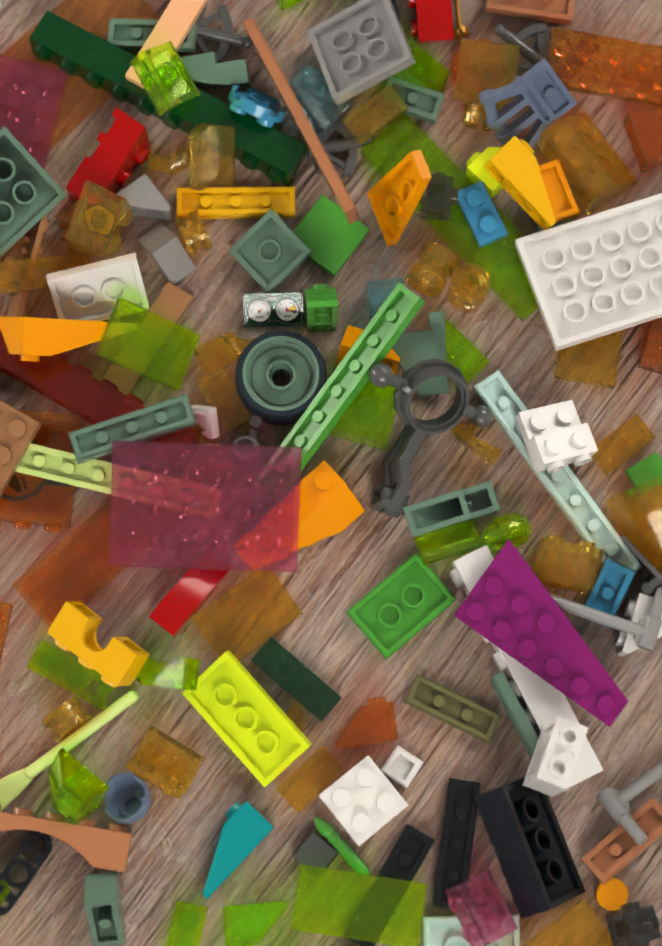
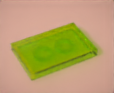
M120 297L116 300L96 355L177 391L180 390L200 335Z

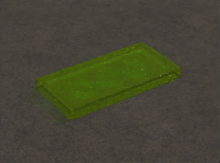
M301 864L291 930L395 946H419L427 883Z

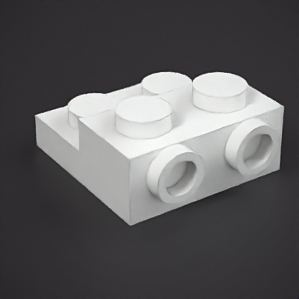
M572 400L522 411L515 416L535 472L547 470L548 473H554L571 463H574L575 466H581L592 461V456L598 451L588 423L581 424Z

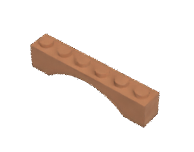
M14 807L13 813L0 811V831L15 829L32 830L52 835L73 847L83 855L92 867L126 872L133 833L126 832L127 826L108 823V827L105 829L95 827V820L77 818L75 824L63 822L64 815L45 812V817L39 818L32 816L33 810Z

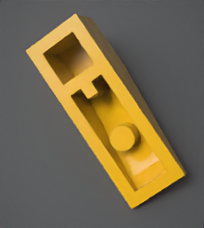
M514 136L483 167L542 230L549 229L556 223L536 157L532 154V148L525 140Z

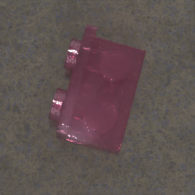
M489 869L445 891L448 896L449 906L456 913L463 928V935L471 946H487L518 929Z

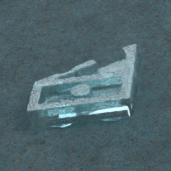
M308 64L295 75L289 84L296 98L301 103L306 116L311 115L317 124L316 131L321 136L326 133L352 104L354 99L353 97L337 105L333 101L324 75Z

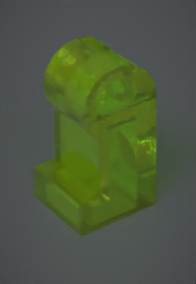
M175 656L174 665H169L166 661L148 658L136 676V680L145 686L196 691L200 659Z

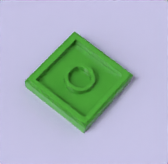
M322 195L294 232L313 252L308 259L335 278L370 233V228L358 220L349 225L341 208Z

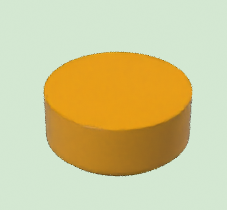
M612 878L604 886L600 882L595 889V898L602 908L616 911L626 904L628 890L622 881Z

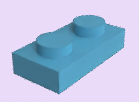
M482 181L454 193V198L479 248L507 236L508 232Z
M607 558L585 606L616 616L637 571L611 558Z

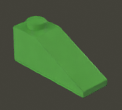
M326 284L312 285L311 289H305L307 332L337 330L338 298L335 287L329 288Z

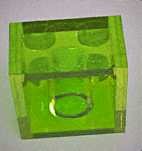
M369 379L328 435L386 451L397 413L394 409L393 398L395 388L389 385L384 388L376 387Z

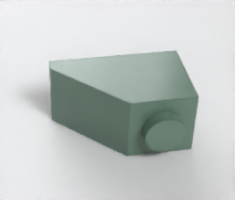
M117 871L86 874L84 906L93 946L125 944L122 896Z

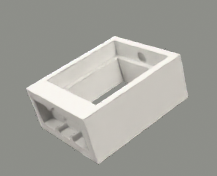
M560 716L543 725L523 786L551 797L568 790L588 727ZM569 752L574 756L572 760L568 759Z

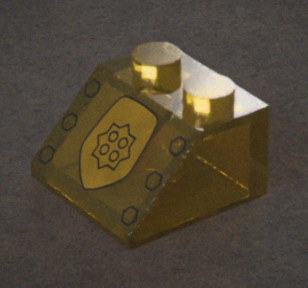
M86 180L65 239L77 252L102 260L111 259L113 255L117 256L122 244V238H120L123 226H128L132 216V210L129 209L128 201Z

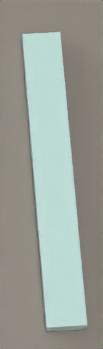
M497 370L475 385L473 390L484 405L490 409L492 416L600 565L603 567L606 559L611 558L635 571L642 567L622 541L619 534L568 464L562 470L554 473H548L547 470L535 472L515 419L519 412L526 411L527 408L500 371Z

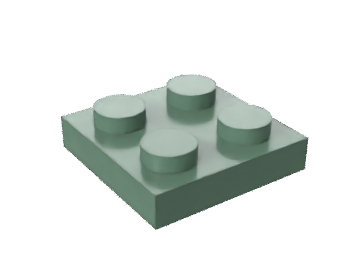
M270 209L228 250L268 294H272L313 254L273 209Z

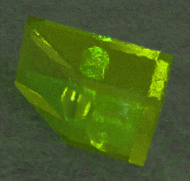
M408 42L416 63L396 73L393 77L443 93L450 71L416 43Z
M64 748L58 751L48 772L52 806L74 825H77L99 809L109 787Z
M281 900L223 906L225 945L252 946V944H258L288 908V901Z

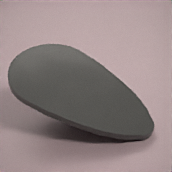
M623 535L621 537L622 541L652 572L646 579L640 581L642 591L645 594H651L662 583V573Z

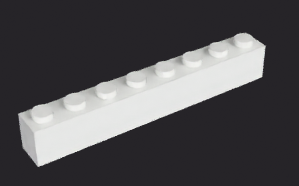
M487 545L453 561L451 565L453 570L450 571L453 582L457 588L462 586L467 596L494 560ZM482 636V638H483V640L485 641L486 644L490 642L489 640H487L485 637ZM491 642L496 652L492 656L498 669L506 671L512 690L517 699L520 698L525 708L524 712L539 736L543 725L557 716L579 724L562 692ZM585 737L569 787L603 771L587 737ZM569 752L568 759L572 760L574 756Z

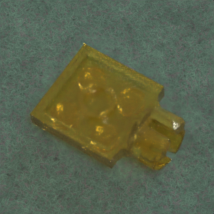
M461 39L454 100L464 103L463 123L466 127L476 129L479 114H484L482 130H491L485 123L486 113L484 105L480 103L479 93L487 89L495 90L514 82L517 76L520 45ZM514 96L497 102V111L512 101Z

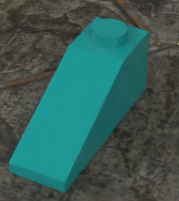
M237 801L225 814L228 820L223 825L202 894L206 899L215 892L274 828L248 801H245L242 805Z

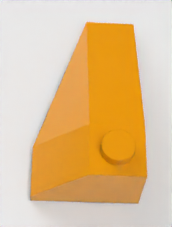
M324 460L249 530L233 548L255 570L294 551L313 545L324 538L343 532L365 510L346 483Z

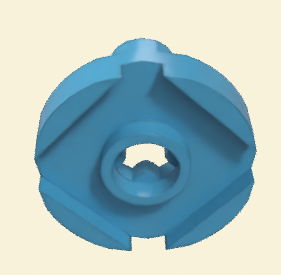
M240 84L232 86L228 99L231 101L229 108L232 111L241 115L246 113L257 117L256 121L259 124L272 128L274 123H281L283 121L287 108L285 106L282 109L278 108L277 104L279 101L249 86L246 92L239 90Z

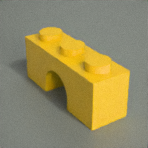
M66 601L47 631L49 635L56 639L54 643L59 648L68 652L71 651L79 657L77 659L78 662L84 667L91 670L95 669L102 675L101 680L107 685L114 688L131 686L150 654L128 637H112L107 647L102 649L97 642L96 633L103 618L81 601Z

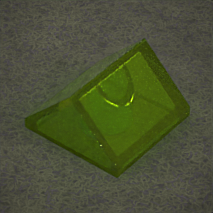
M171 41L140 52L130 62L160 116L200 95Z

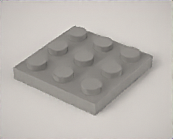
M360 0L307 30L329 91L337 105L416 63L391 0Z

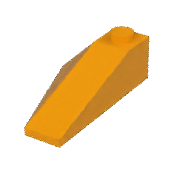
M0 316V329L9 354L21 355V361L39 362L40 356H53L136 330V323Z

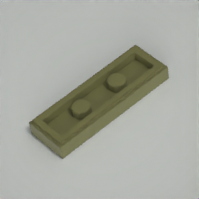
M419 674L416 675L403 702L486 743L490 742L502 714Z

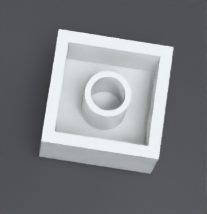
M369 755L319 795L320 799L358 846L408 806Z

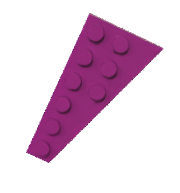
M508 539L454 616L611 727L628 703V700Z

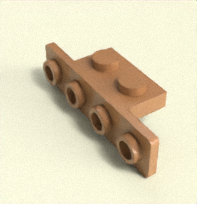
M48 213L29 230L27 237L22 236L0 257V292L12 296L7 317H26L28 303H26L28 292H31L35 284L36 276L33 275L35 264H38L42 256L43 248L40 247L42 236H45L50 225V219L47 218Z

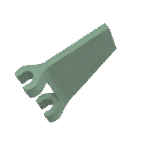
M429 312L431 330L403 332L396 341L392 350L401 358L400 364L405 372L420 361L430 359L447 361L445 312ZM438 376L428 379L416 389L417 394L449 393L448 377Z

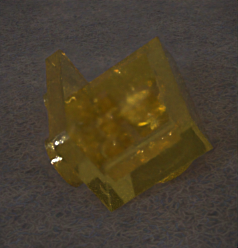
M151 726L135 755L129 760L127 768L132 770L140 779L148 780L160 787L164 794L181 799L191 786L206 758L154 726Z

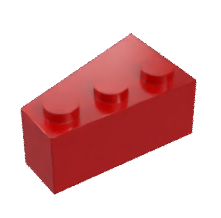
M408 0V7L413 8L414 20H410L411 38H416V45L444 43L454 40L451 0Z
M117 107L112 113V116L116 119L107 134L101 131L96 139L101 142L90 157L85 156L66 186L69 197L85 209L95 204H101L110 209L111 197L120 188L124 189L128 186L133 178V171L138 165L142 166L151 154L146 127Z

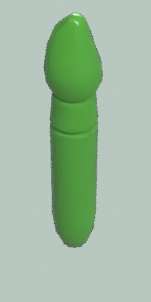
M318 816L315 817L314 824L318 832L327 838L329 843L333 845L334 849L355 872L363 877H368L369 870L366 864L344 839L334 831L333 826Z

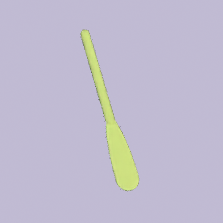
M133 690L127 692L28 767L0 779V811H3L12 803L35 776L138 700L137 692Z

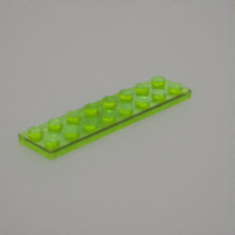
M404 112L361 150V155L384 177L411 151H422L432 178L415 211L516 316L524 322L539 308L515 247V239L524 237V235L495 206L508 234L498 241L479 248L454 198L455 192L474 183Z

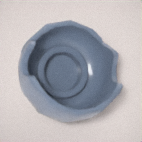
M119 772L109 778L101 792L106 804L105 812L110 818L121 825L133 824L145 817L151 804L149 787L132 772Z

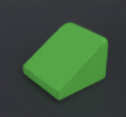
M658 453L650 455L625 470L626 475L640 497L662 486V459Z

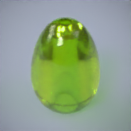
M504 513L493 519L485 527L482 533V541L491 549L501 550L509 539L514 547L518 548L525 544L531 535L530 522L520 513Z

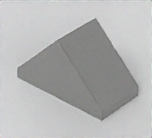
M146 174L110 199L113 213L172 221L170 205Z
M162 223L137 240L165 278L176 286L197 270L177 236Z

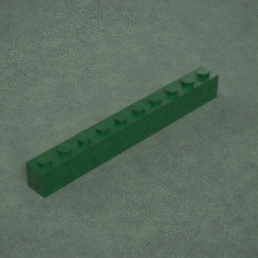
M48 10L29 37L31 51L39 60L43 62L50 61L58 65L64 73L71 76L75 74L81 77L89 86L95 89H104L117 101H126L136 106L137 110L147 116L153 115L161 119L167 127L171 129L178 128L186 132L194 141L199 143L205 142L213 146L219 154L223 156L230 155L238 159L244 167L250 170L257 169L266 174L268 179L280 184L282 182L289 186L306 158L307 145L273 127L269 128L259 124L256 118L248 114L241 115L232 111L229 108V104L167 72H164L152 93L126 80L125 74L136 56Z

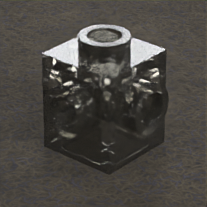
M431 172L432 178L419 201V219L449 221L452 205L457 206L458 187H453L454 177L447 176L443 172Z
M639 901L620 905V912L606 916L613 946H650L649 941L661 937L659 920L653 905L640 907Z

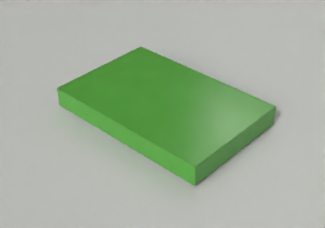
M415 553L351 607L346 614L387 660L457 599L422 558Z

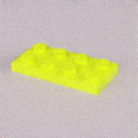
M229 650L222 654L182 692L185 698L264 788L312 745Z

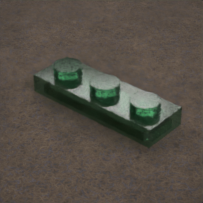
M272 637L251 659L258 668L321 722L342 699L341 696Z

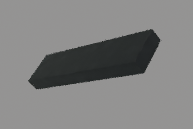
M449 778L432 906L463 911L465 909L478 809L474 797L480 794L481 783Z
M409 824L405 826L343 936L359 946L376 945L435 841L433 838Z

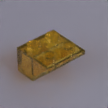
M548 534L546 538L541 537L535 544L530 568L544 586L589 594L594 587L603 556V549L596 548V544L593 542L580 540L577 541V544L565 542V538L562 536Z

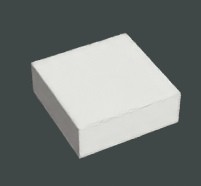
M397 745L381 771L384 775L407 789L424 762Z

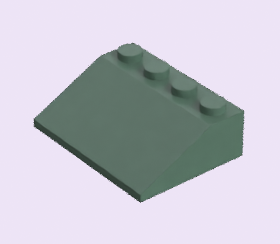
M5 126L0 128V257L67 196Z

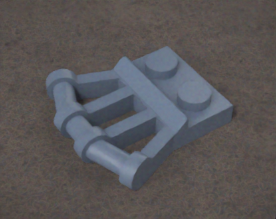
M545 58L540 60L522 76L519 77L517 75L513 83L495 90L487 89L479 93L480 103L485 108V123L489 129L496 131V138L499 142L507 143L516 136L518 139L525 140L532 149L545 129L577 104ZM518 95L507 105H505L502 109L497 111V102ZM527 104L531 107L510 125H505L507 120ZM535 121L526 136H518L520 132Z

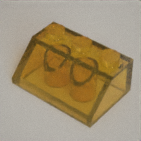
M586 112L567 116L542 132L538 147L549 162L556 159L559 160L571 192L588 215L637 184L638 181Z

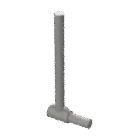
M657 587L649 615L645 616L638 623L550 594L562 611L634 635L633 639L636 647L653 652L662 624L660 620L662 616V588Z
M662 761L621 792L618 789L608 787L602 790L596 797L615 822L620 823L639 846L648 840V836L629 815V801L662 777Z

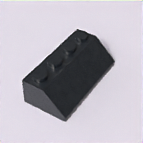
M525 777L474 797L521 919L549 911L585 892L548 795L523 786Z

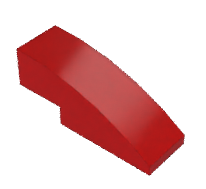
M209 547L149 615V618L176 638L234 566Z

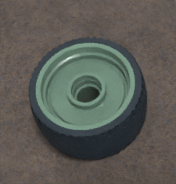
M285 330L267 332L252 340L243 350L236 367L237 392L246 409L253 416L261 417L263 422L280 426L297 423L327 381V371L323 357L315 345L300 334ZM278 375H286L290 379L289 383L285 386H277L273 380Z

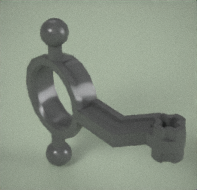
M440 359L420 361L407 369L402 377L393 374L391 367L384 363H378L370 369L369 379L374 386L384 388L389 385L395 388L393 394L394 409L401 421L406 424L384 461L385 484L381 483L372 489L369 503L372 509L398 518L400 515L404 516L403 508L408 506L410 498L407 495L411 489L410 462L426 434L445 433L457 426L463 417L469 418L470 424L478 429H483L491 423L492 414L488 407L484 405L469 406L467 382L461 371L449 361ZM438 376L452 379L456 385V396L452 406L446 413L430 420L417 419L412 416L410 400L420 384Z

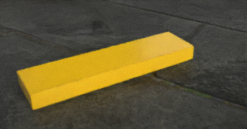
M295 186L176 188L177 219L262 218L270 209H273L281 218H295Z

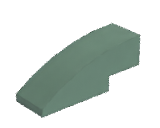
M214 52L173 58L165 71L179 79L213 87H232L234 84H240L241 86L251 85L248 64L245 59L218 63L217 55Z
M490 480L404 507L403 510L413 538L498 512L500 507Z

